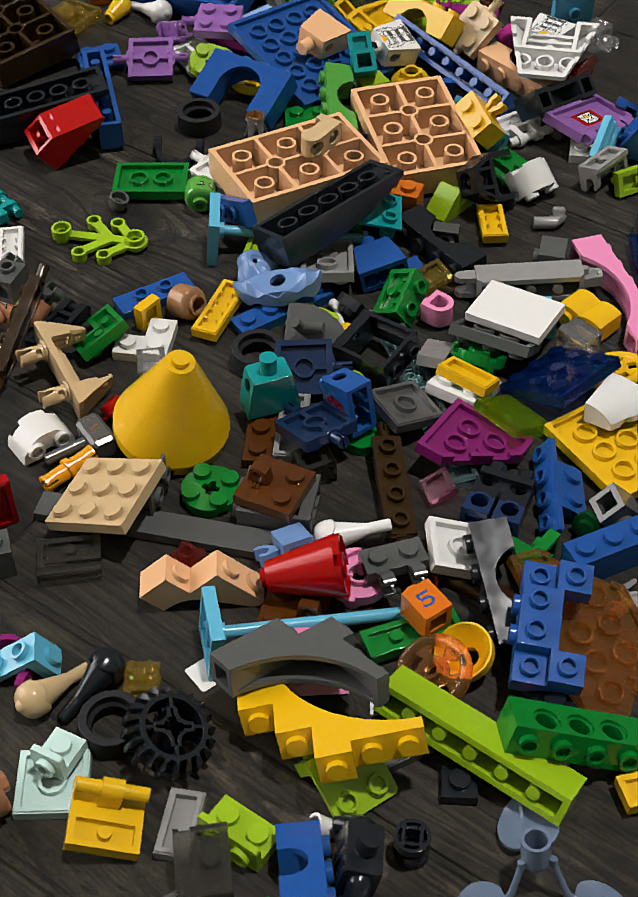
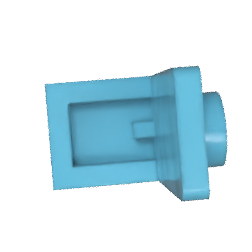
M36 632L0 649V682L27 668L43 678L61 674V649Z

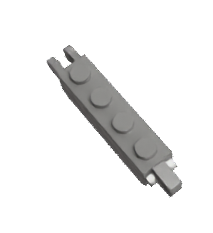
M581 259L474 265V270H464L455 273V282L464 285L456 286L454 294L459 298L477 299L491 280H495L543 297L551 296L552 300L559 301L566 299L578 289L602 286L604 276L601 268H589V266L582 265Z

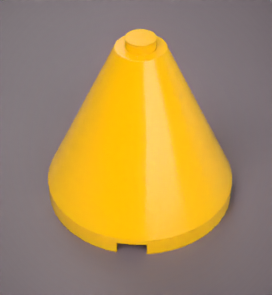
M174 350L169 352L120 395L113 411L112 429L118 447L128 459H160L162 453H164L166 466H170L171 471H174V475H184L192 472L194 466L199 463L212 464L221 455L228 441L230 417L225 403L193 355L184 350Z

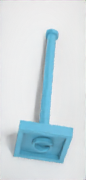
M210 192L207 266H217L219 238H224V235L254 237L252 227L224 225V222H220L221 193ZM363 231L362 233L347 232L339 239H353V243H360L364 237L368 236V231Z
M215 585L201 587L199 632L208 681H213L210 652L224 646L227 639L241 637L270 622L261 621L225 625V622L221 620ZM399 603L398 607L280 620L289 627L297 628L312 627L329 617H333L346 626L395 621L404 617L400 614L401 603Z

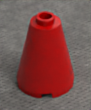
M340 533L330 534L266 560L264 568L259 569L261 585L263 588L267 587L269 593L342 599L351 597V577L347 575L348 556L343 537Z

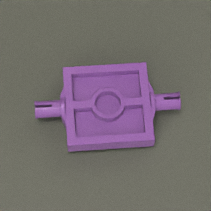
M200 3L195 17L182 15L181 20L186 25H194L193 34L195 38L236 40L227 31L228 23L242 19L244 11L243 6L234 4Z
M173 37L129 38V48L126 55H113V64H127L129 81L173 80L176 62H189V53H175Z

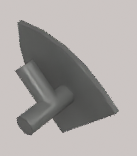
M289 303L284 340L332 339L333 343L345 331L339 321L324 309L304 303Z

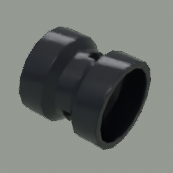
M413 818L400 822L394 831L393 858L397 865L409 871L418 870L424 867L429 860L431 831L421 820Z

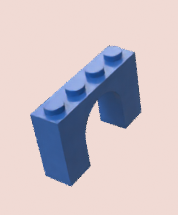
M215 48L189 90L192 98H207L219 104L226 91L235 83L244 80L256 81L260 83V87L246 112L252 110L262 111L265 117V128L272 131L298 88L293 73L287 69L273 67L267 62L261 63L248 56L243 57L234 54L230 50Z

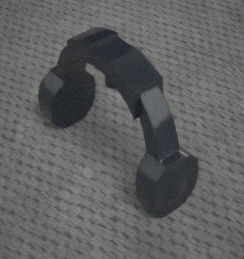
M162 136L154 137L153 153L157 156L158 162H189L190 165L196 162L189 156L178 160L176 157L173 160L165 158L161 155L163 146ZM198 138L194 150L203 155L205 152V139Z

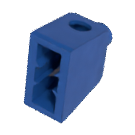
M366 236L361 240L360 245L353 249L364 294L384 287L391 269L409 268L406 256L389 237L384 236L375 240L372 236Z

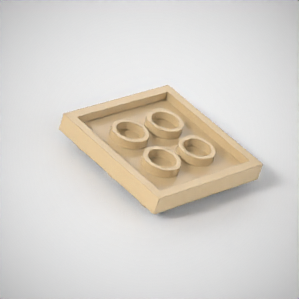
M88 457L44 522L49 530L126 535L167 468L162 459Z

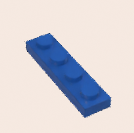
M321 283L320 290L316 296L302 297L294 303H312L317 307H321L327 304L329 300L334 299V292L324 283ZM261 304L230 318V327L238 335L252 329L271 330L286 322L288 305L268 307Z

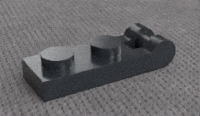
M64 298L42 321L77 326L82 320L86 321L90 317L91 307L83 303L78 305L74 300ZM34 330L24 339L25 348L37 345Z

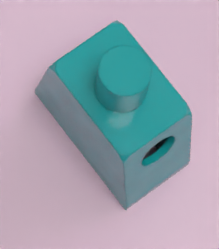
M266 351L260 354L259 362L249 364L244 368L239 399L248 420L284 411V405L286 403L289 404V401L298 407L301 406L293 374L284 357H277L274 352Z

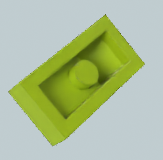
M441 181L426 209L436 216V221L448 223L474 204V202L461 198L458 186L455 185L453 187Z

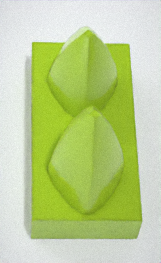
M638 165L612 172L613 177L610 181L614 185L616 197L622 198L638 192Z

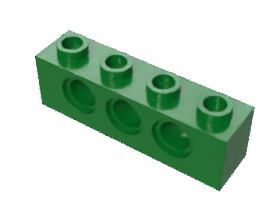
M508 696L496 721L504 753L625 773L638 771V718Z

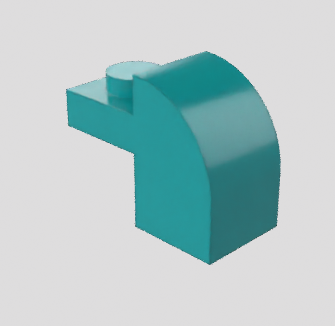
M370 30L347 33L353 77L376 75L377 63L375 50L371 43Z

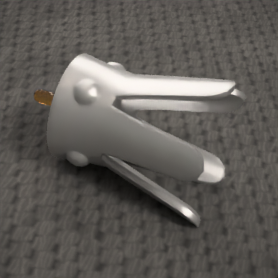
M256 109L247 112L245 119L247 127L244 137H246L247 132L248 138L253 137L256 131H258L259 135L264 132L267 133L264 125V113Z

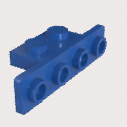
M549 437L541 445L537 446L532 454L534 480H536L538 529L541 538L550 528L561 534L565 529L563 517L573 520L576 514L586 511L582 471L557 460L555 439Z

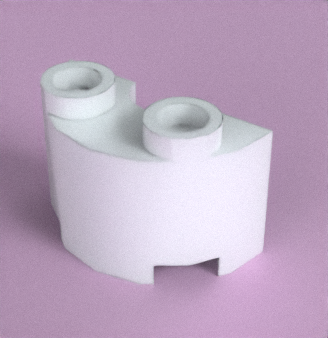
M544 157L530 160L522 164L523 167L513 172L510 171L503 176L510 192L519 193V198L514 199L516 203L524 199L526 202L532 201L540 196L538 192L545 191L548 194L559 188Z
M37 410L28 413L18 420L20 426L16 429L13 436H8V447L22 464L27 466L41 459L49 447L55 446L59 448L76 439L55 413H44L43 410Z

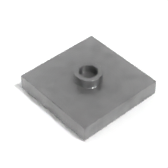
M414 380L372 389L375 411L395 434L432 426L443 415V412Z

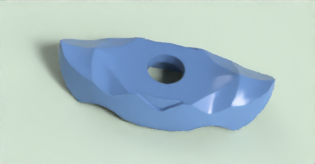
M291 267L288 269L265 271L249 279L232 282L238 297L249 306L262 304L268 307H279L294 303L302 297L316 296L322 283V270ZM285 281L280 286H272L273 282Z

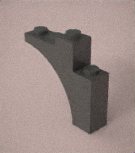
M329 617L299 634L293 627H289L279 618H276L209 653L212 680L232 698L265 686L287 683H311L332 686L352 692L365 698L377 707L389 701V673L382 666L377 665L366 657L361 650L354 648L355 638L353 632L333 617Z

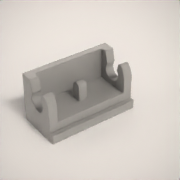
M607 145L580 164L578 169L581 191L587 192L593 184L594 190H599L601 187L600 179L610 172L616 171L618 163H620V170L627 168L628 149Z

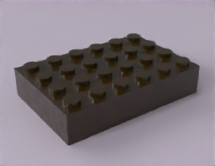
M0 0V86L3 89L13 86L22 79L32 77L35 73L50 68L54 64L69 59L81 52L75 30L43 0Z

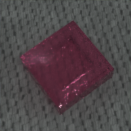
M445 466L419 481L433 508L460 493Z

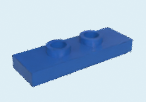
M220 194V221L245 227L257 225L251 200Z
M182 272L112 298L113 306L125 321L135 317L133 307L150 294L160 297L162 307L167 305V295L173 286L179 283L195 285Z

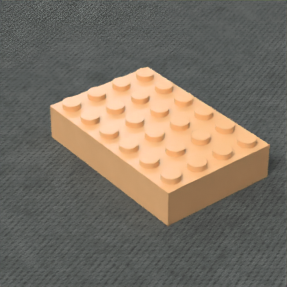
M440 75L351 89L350 110L357 113L358 131L368 135L367 141L383 156L388 165L404 171L401 179L424 184V195L434 193L441 181L453 187L455 185L459 187L456 172L473 156L479 155L481 152L455 110V102ZM480 175L479 177H480V181H481V184H482V183H483V176Z
M340 112L327 116L342 122L341 141L317 158H307L301 154V133L306 129L312 128L315 125V119L209 149L210 175L226 195L251 200L257 224L370 159L387 165L388 162Z

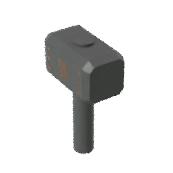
M91 413L78 419L76 422L79 439L44 454L43 459L48 466L81 451L87 445H90L95 450L96 454L93 456L98 455L99 458L110 457L117 452L114 434L99 415Z

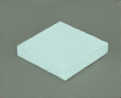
M90 748L86 750L65 781L54 776L47 778L38 773L34 768L30 750H21L12 811L14 821L68 819L75 776L91 778L92 750Z

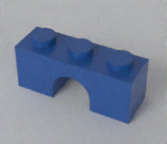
M320 820L275 824L280 897H336L335 887H327L328 884H334L332 860L324 861V858H331L329 834L321 835Z

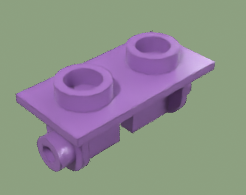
M182 20L159 21L156 25L158 36L173 37L175 44L187 42V37L194 35L193 32L188 33L187 25Z

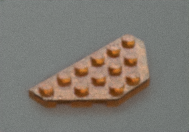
M536 548L509 556L507 565L520 589L522 568L525 560L559 566L560 561L549 557L551 553ZM594 577L592 596L588 605L564 600L559 650L587 656L584 688L580 696H574L579 708L630 717L632 706L638 693V609L624 585L613 580L610 584Z

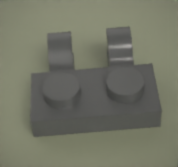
M419 536L358 551V560L367 582L377 581L384 598L397 595L394 584H397L395 576L408 573L412 584H418L428 576L426 568H429V557Z

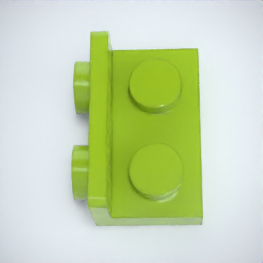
M226 794L209 814L202 811L197 816L201 839L210 847L216 848L218 846L229 853L230 858L242 868L248 866L258 873L277 849L275 826Z

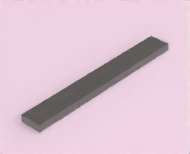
M44 491L33 512L35 520L44 522L63 494ZM147 508L141 509L126 535L116 534L211 552L218 550L227 555L255 559L254 548L262 545H273L270 533L272 530L155 510L153 517L150 516V509Z

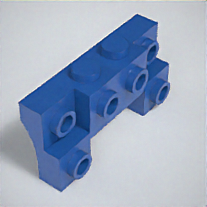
M525 560L522 568L519 594H514L511 606V614L516 615V623L510 624L507 644L513 645L508 689L521 692L550 691L580 696L584 688L587 656L560 651L559 642L564 600L588 605L593 589V565L561 560L559 566Z

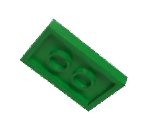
M117 162L112 191H124L128 194L129 200H185V187L189 180L190 164L189 162Z

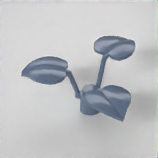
M512 798L504 808L497 825V835L501 844L510 851H520V859L517 861V869L508 892L504 895L498 885L492 882L478 881L465 887L458 897H514L523 871L526 868L531 872L539 873L549 866L552 867L565 897L623 896L612 887L594 880L580 882L575 889V895L571 893L559 868L558 857L552 855V845L559 837L560 828Z

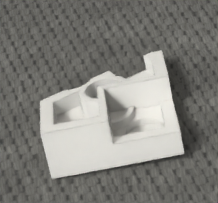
M613 372L609 374L586 401L583 419L587 423L608 431L621 427L623 423L638 420V384Z

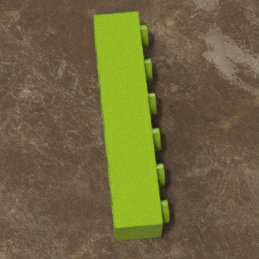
M403 664L389 677V701L380 707L374 705V711L388 720L422 716L429 746L559 827L580 794L587 780L586 777L562 762L504 753L498 727L494 720Z

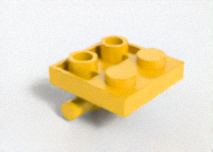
M75 776L63 850L137 861L140 855L145 804L149 801L151 788L126 784L124 779L106 776L102 780Z

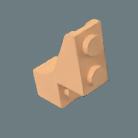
M215 550L191 568L165 554L140 573L139 598L165 611L183 601L201 600V587L215 585L218 602L256 607L264 601V588L261 585L258 572Z

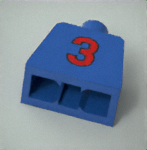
M341 368L330 375H324L320 378L318 388L323 393L324 401L356 420L358 431L349 434L352 438L376 427L377 421L370 379L347 368Z

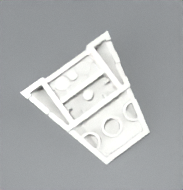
M510 16L518 77L565 81L600 27V23L577 22L574 36L532 33L533 18Z

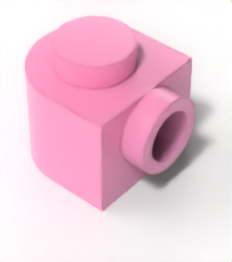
M436 290L422 301L420 305V320L437 328L450 325L453 320V298Z

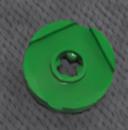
M457 340L452 343L450 351L452 356L471 365L478 366L477 368L493 374L494 370H500L505 367L507 355L499 356L500 350L497 352L487 351L481 348L482 344L472 342L469 347L462 346L463 343Z
M207 463L195 465L193 471L183 479L181 484L182 501L186 504V509L197 517L207 519L217 518L218 513L226 510L228 513L232 512L233 494L240 484L239 475L236 471L222 466L209 465ZM208 489L217 490V492L213 491L211 494H206V490Z

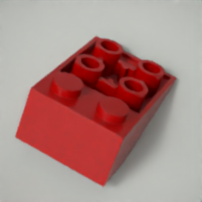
M88 93L39 114L24 130V133L36 155L58 170L85 143L94 130L101 126L105 117L93 97Z

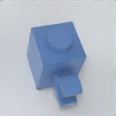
M300 522L271 531L273 545H262L254 548L255 560L260 561L261 568H264L266 560L313 542V537Z

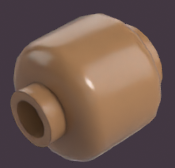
M181 283L172 287L166 301L167 309L171 315L191 321L199 317L207 304L205 294L200 288Z

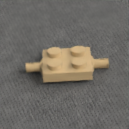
M473 0L458 18L465 23V26L455 42L452 52L458 56L462 52L475 60L478 56V50L486 47L503 27V24L497 19L495 12L504 2L494 0L487 7L479 1Z

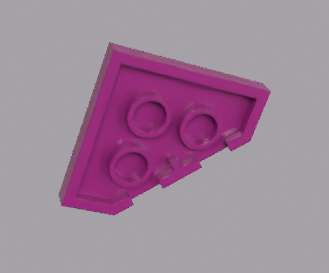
M457 398L421 437L414 451L438 465L491 464L494 460L505 464H516L530 450L534 439Z

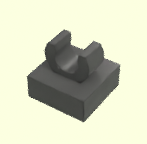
M434 221L433 233L441 240L459 243L461 235L460 224Z

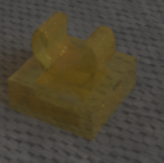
M152 660L127 661L123 691L137 697L139 694H146L154 686L159 690L162 670L161 663Z

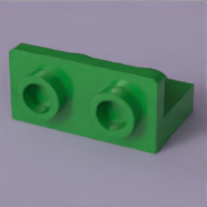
M416 268L391 269L373 311L387 319H399L404 326L411 327L427 292L429 282Z

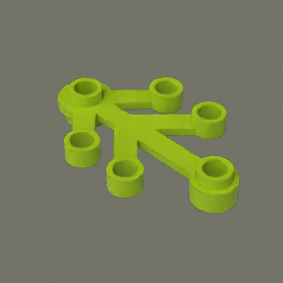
M89 216L86 219L87 228L97 233L74 231L71 224L66 221H59L51 226L53 239L59 244H66L70 240L91 242L83 246L74 247L71 250L72 260L76 263L86 261L88 258L87 254L98 250L96 252L97 263L106 266L112 262L113 256L125 251L140 252L148 245V238L144 232L139 229L131 230L123 218L112 219L110 231L102 223L100 216ZM111 244L115 245L109 249H101Z

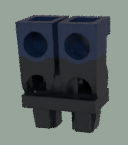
M496 460L492 461L489 466L483 465L480 475L477 476L461 506L460 521L469 523L507 516L511 535L518 539L521 526L533 500L536 482L534 480V472L522 469L519 470L517 475L509 473L505 463Z

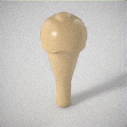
M84 662L63 674L39 680L28 679L24 681L14 693L16 710L28 719H38L48 714L52 710V705L74 683L82 679L88 664Z

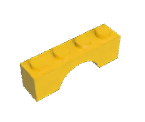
M388 0L382 12L393 19L399 13L412 23L419 18L426 17V33L453 48L465 26V23L458 19L460 14L451 9H448L446 12L444 11L445 7L436 2H433L431 5L429 4L430 0Z

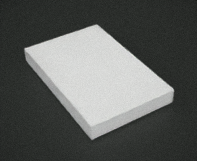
M491 280L465 312V320L540 345L565 312V304Z

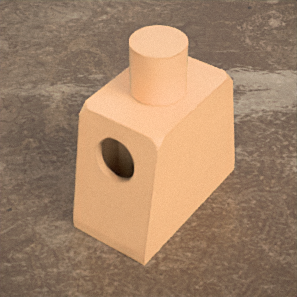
M318 9L300 26L298 43L296 44L297 51L301 55L310 52L318 59L327 58L348 48L347 33H351V30L322 9Z

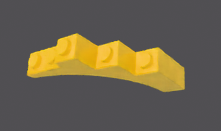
M285 684L265 686L237 695L238 713L244 735L250 736L275 731L282 760L314 754L321 785L358 778L356 767L429 754L422 716L393 720L347 717L328 712L304 701Z

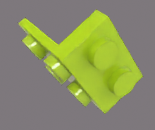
M314 754L302 756L303 760L294 765L301 778L311 776L333 818L338 815H363L395 795L398 790L397 784L385 762L356 767L358 778L323 785L320 782Z

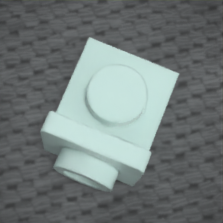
M56 727L42 747L37 744L31 747L30 753L34 768L38 773L47 778L54 776L65 781L88 749V745L85 739Z

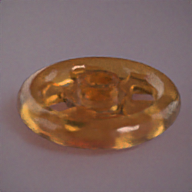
M432 633L419 637L406 647L397 662L396 670L402 664L410 669L416 656L421 657L423 660L414 672L440 688L447 684L448 693L459 700L464 696L472 680L473 663L468 649L461 641L447 634ZM433 647H444V655L442 657L431 655ZM458 661L459 673L450 675L449 663ZM436 666V672L433 675H428L429 671Z

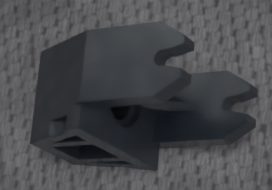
M510 148L473 156L456 172L461 198L480 205L519 198L518 192L500 195L493 159L511 155ZM480 175L484 178V182L482 184L479 177Z

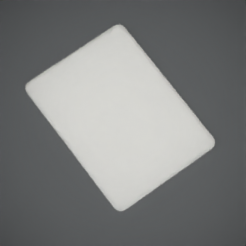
M204 658L185 669V672L202 692L216 685L214 681H208Z

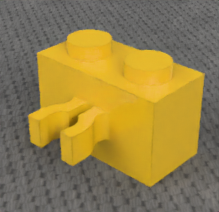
M471 90L454 105V108L471 137L488 150L506 135L496 116L503 114L508 110V107L501 102L503 99L497 93L492 95L487 103Z

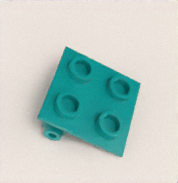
M387 194L358 224L380 228V237L386 236L391 239L395 234V230L402 231V196Z

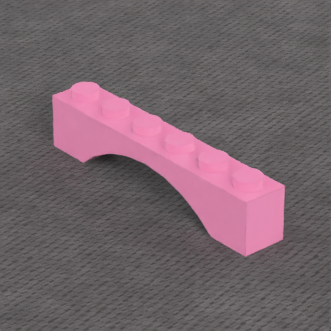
M601 234L572 240L569 260L581 259L582 265L589 266V268L602 269L604 277L601 287L616 299L626 317L627 326L623 345L628 352L638 354V288L632 276L628 275L621 260L617 259L611 245L607 244Z

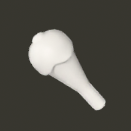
M156 0L147 3L131 1V10L144 13L151 18L153 23L170 21L172 17V7L166 0Z
M327 519L315 526L312 537L313 541L333 533H340L345 547L369 535L391 531L392 524L390 519L369 523L334 522L331 519Z

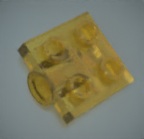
M64 0L52 8L75 30L76 35L103 16L102 8L78 0Z

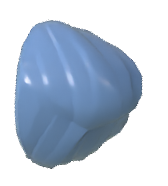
M247 250L237 257L238 281L249 279L265 271L280 269L267 255L257 250ZM273 282L272 286H280L283 282Z

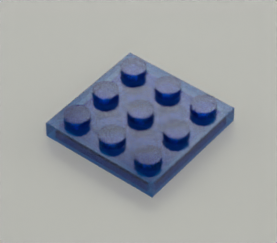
M555 346L550 348L541 358L531 361L522 371L512 374L509 380L499 387L502 396L565 408L619 369L621 363L619 356L606 355L604 352L593 353L583 349L574 350L564 348L563 346Z

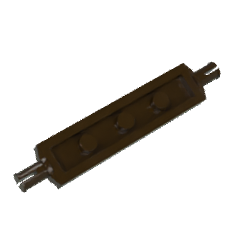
M39 263L36 274H30L27 283H22L19 291V303L17 306H13L10 313L11 323L8 330L4 329L0 338V392L4 383L8 381L16 361L15 351L20 350L42 295L46 282L45 279L50 270V267L45 263Z
M382 421L376 423L378 436H371L370 449L382 520L390 519L392 524V530L384 532L385 541L393 543L417 537L418 531L401 437L390 435L388 425L385 422L382 425Z

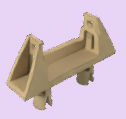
M35 321L34 336L37 345L16 350V359L20 362L21 368L44 360L48 363L60 384L57 387L38 391L39 402L43 404V409H46L62 401H67L71 404L79 419L87 416L113 387L112 374L101 378L93 377L80 381L65 353L62 351L70 348L77 342L86 341L85 328L54 322Z

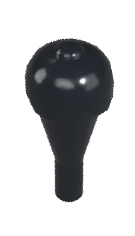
M101 647L91 654L86 662L88 667L74 695L57 714L59 720L65 724L69 723L92 696L100 693L112 683L117 684L125 673L126 664L119 650Z

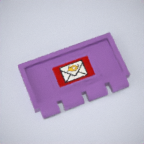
M595 94L545 112L542 121L579 144L591 145L594 143L605 115H612L614 117L613 121H617V126H620L621 129L624 126L627 127L634 118L632 114Z

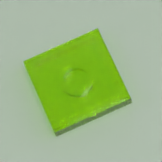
M510 394L477 398L473 406L474 410L515 439L544 434V424L548 423L547 420Z

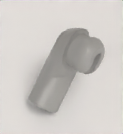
M553 207L552 215L549 217H533V229L557 228L566 220L565 207Z

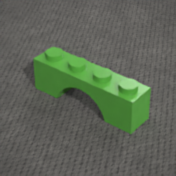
M325 62L323 71H319L318 85H321L319 100L322 101L320 114L330 115L340 112L358 130L357 113L347 109L340 102V100L349 98L354 82L353 66Z

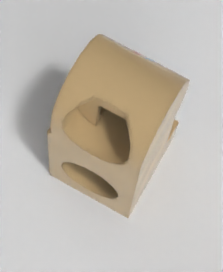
M323 113L318 115L315 119V125L301 133V154L307 158H317L341 141L342 122Z

